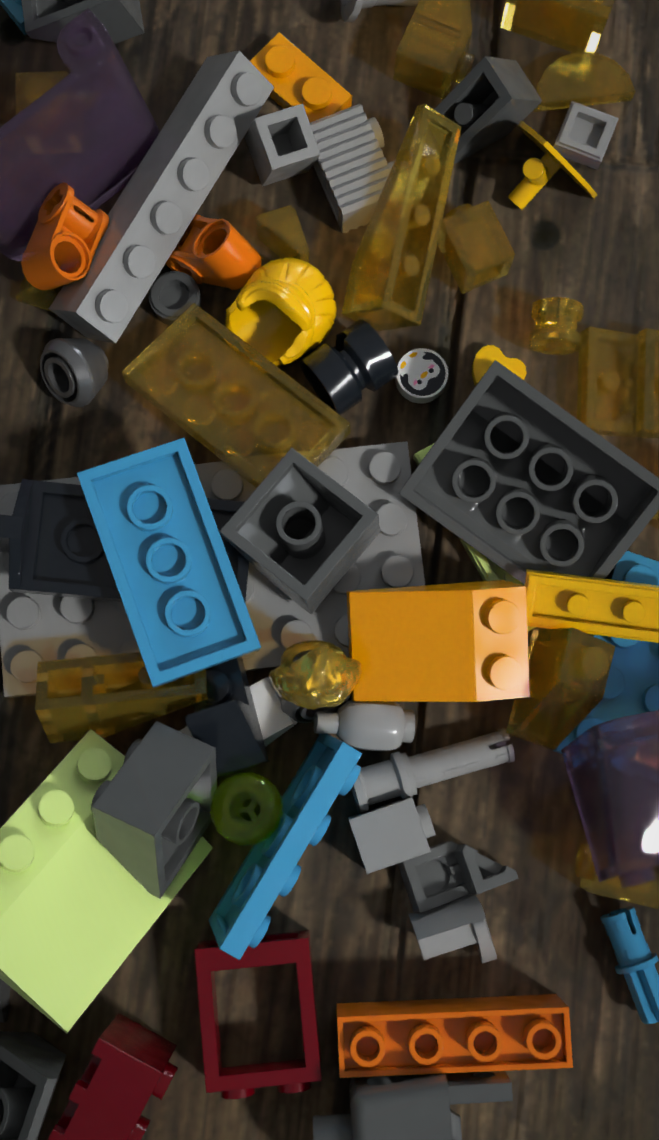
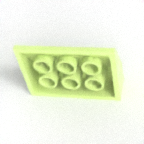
M92 729L86 733L0 828V979L65 1033L70 1031L213 849L202 836L161 899L151 895L97 840L94 817L91 811L92 800L104 781H112L123 766L125 756Z

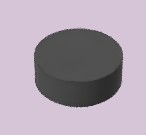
M170 271L161 274L156 278L149 290V302L153 313L164 324L182 326L194 320L200 312L202 298L196 281L184 272Z

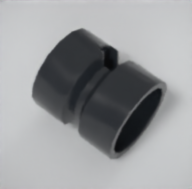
M363 319L357 320L337 334L336 346L331 347L327 344H322L299 360L308 383L321 402L336 417L341 416L361 402L362 390L365 388L375 392L398 376L396 362L388 347L375 329Z

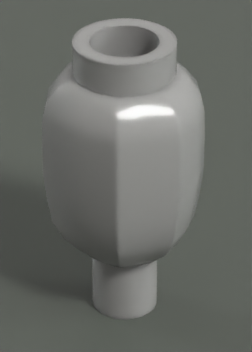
M351 699L345 702L337 712L316 711L313 727L314 733L336 734L341 741L353 748L370 751H391L401 746L402 742L411 743L415 735V714L413 710H403L397 702L353 701Z

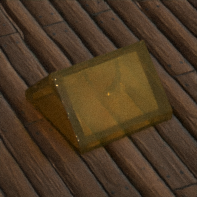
M506 0L500 28L593 59L615 0Z

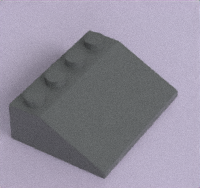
M496 360L398 493L523 584L525 583L526 569L605 579L659 510V478Z

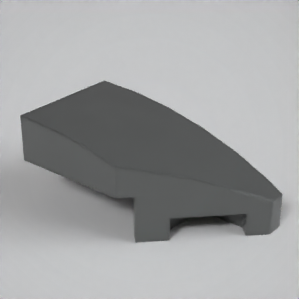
M452 841L431 846V852L398 863L414 913L428 911L469 894L478 895L519 879L516 870L508 866H502L477 853L476 849L466 844H456Z

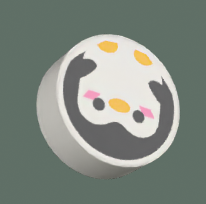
M418 348L409 351L400 359L397 366L398 376L395 377L397 389L404 398L414 403H428L442 394L448 379V368L444 359L438 353L430 349Z

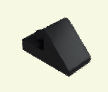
M240 656L186 676L195 713L185 716L186 725L193 738L216 747L217 778L269 762L242 657Z

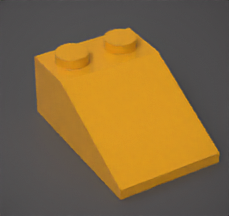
M505 580L346 591L351 699L353 701L482 702L530 697L526 586Z

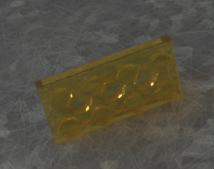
M195 303L122 371L124 380L129 386L256 488L291 448L318 467L351 433L350 422Z

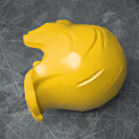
M286 257L284 259L272 260L259 267L252 274L235 301L226 309L225 325L230 336L254 364L274 369L281 363L286 365L294 362L305 353L315 349L328 336L334 325L337 311L334 293L324 275L310 263Z

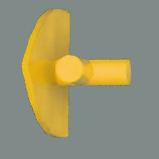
M519 122L518 127L545 155L541 159L530 158L524 163L523 174L525 177L507 196L516 206L523 210L560 168L593 199L597 196V193L548 141L525 122Z

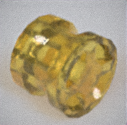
M562 297L543 298L533 302L531 317L536 323L535 330L529 335L530 349L549 355H566L579 351L582 337L577 331V325L581 322L584 315L582 303Z

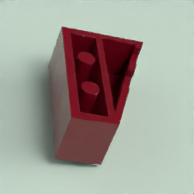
M118 1014L98 1038L91 1052L93 1057L81 1080L78 1079L68 1098L70 1101L58 1124L53 1128L48 1140H141L151 1121L141 1115L150 1096L153 1095L162 1100L178 1069L177 1066L168 1062L177 1045L127 1017Z

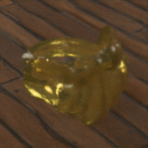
M306 640L286 648L281 655V665L269 673V677L277 694L288 702L307 709L335 707L345 701L359 682L361 663L358 660L348 658L343 650L333 643L322 640ZM312 650L302 658L294 662L292 661L295 655L300 652Z

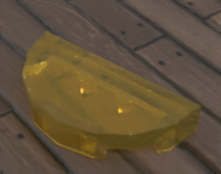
M578 51L559 57L545 69L536 88L542 102L534 109V112L569 108L572 101L585 106L631 101L636 91L629 74L615 60L597 52Z

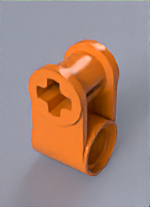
M66 182L57 185L43 201L38 213V221L27 248L22 255L21 265L23 274L27 281L39 290H52L85 277L90 270L98 244L108 228L109 215L101 209H91L75 197L74 189Z
M196 214L165 264L172 271L188 274L197 284L206 283L237 290L244 287L252 274L261 267L262 258L260 253L227 220L206 218Z

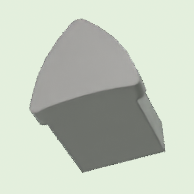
M474 894L466 895L422 913L413 912L408 914L424 960L472 944L476 945L482 964L497 959L484 909Z

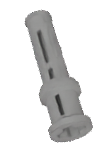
M502 728L497 732L407 757L405 752L400 753L398 751L391 753L389 760L362 767L355 784L351 788L359 814L368 812L369 805L396 797H401L402 799L413 798V795L417 794V788L506 762H514L513 745L509 744L506 746V741L510 740L509 734L505 728Z

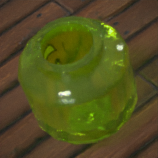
M254 772L236 773L224 779L215 789L210 802L211 820L216 831L226 841L239 846L259 845L268 840L278 830L281 818L285 814L284 799L279 788L265 776ZM253 799L248 807H242L245 801ZM259 803L260 814L257 817V815L254 812V809L256 805ZM241 813H248L252 821L245 820Z

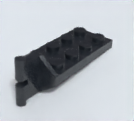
M22 479L12 516L0 515V552L9 553V589L12 592L122 602L81 485ZM207 498L219 531L244 504L242 501ZM220 534L243 599L246 602L249 561Z

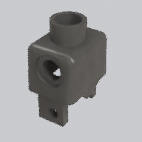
M505 1071L353 1077L349 1082L350 1113L314 1115L313 1140H462L460 1115L452 1111L450 1105L513 1101L512 1082Z

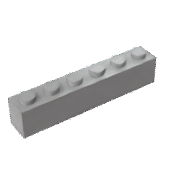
M240 50L206 58L109 212L108 228L98 244L89 272L80 280L63 285L49 309L88 339L117 343L250 128L254 118H256L274 89V86Z

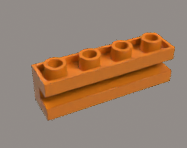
M557 994L337 1003L340 1078L573 1068L569 1007Z

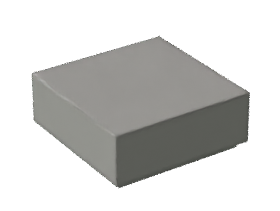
M572 101L553 147L564 158L598 170L619 118Z

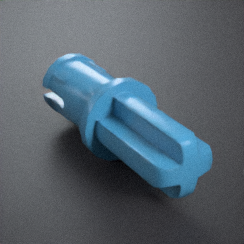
M634 906L611 911L610 914L602 915L600 917L602 924H604L618 961L615 970L617 974H624L641 1021L644 1024L659 1022V975L655 967V963L659 959L657 953H651L648 943H646Z

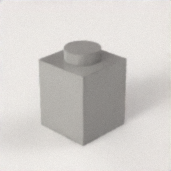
M303 103L254 118L245 136L262 187L309 172L321 155Z
M412 797L401 798L369 809L368 812L348 817L367 874L431 852L427 838L433 837L436 834L425 804L415 807Z

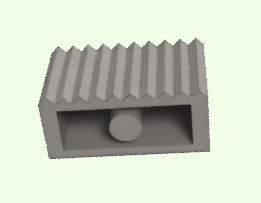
M357 104L311 122L310 125L321 153L313 167L342 233H347L351 229H357L361 225L365 226L369 222H375L379 218H385L388 214H395L398 211L400 192L404 191V182L396 162L387 163L381 148L384 147V137L375 117L367 119L362 105Z

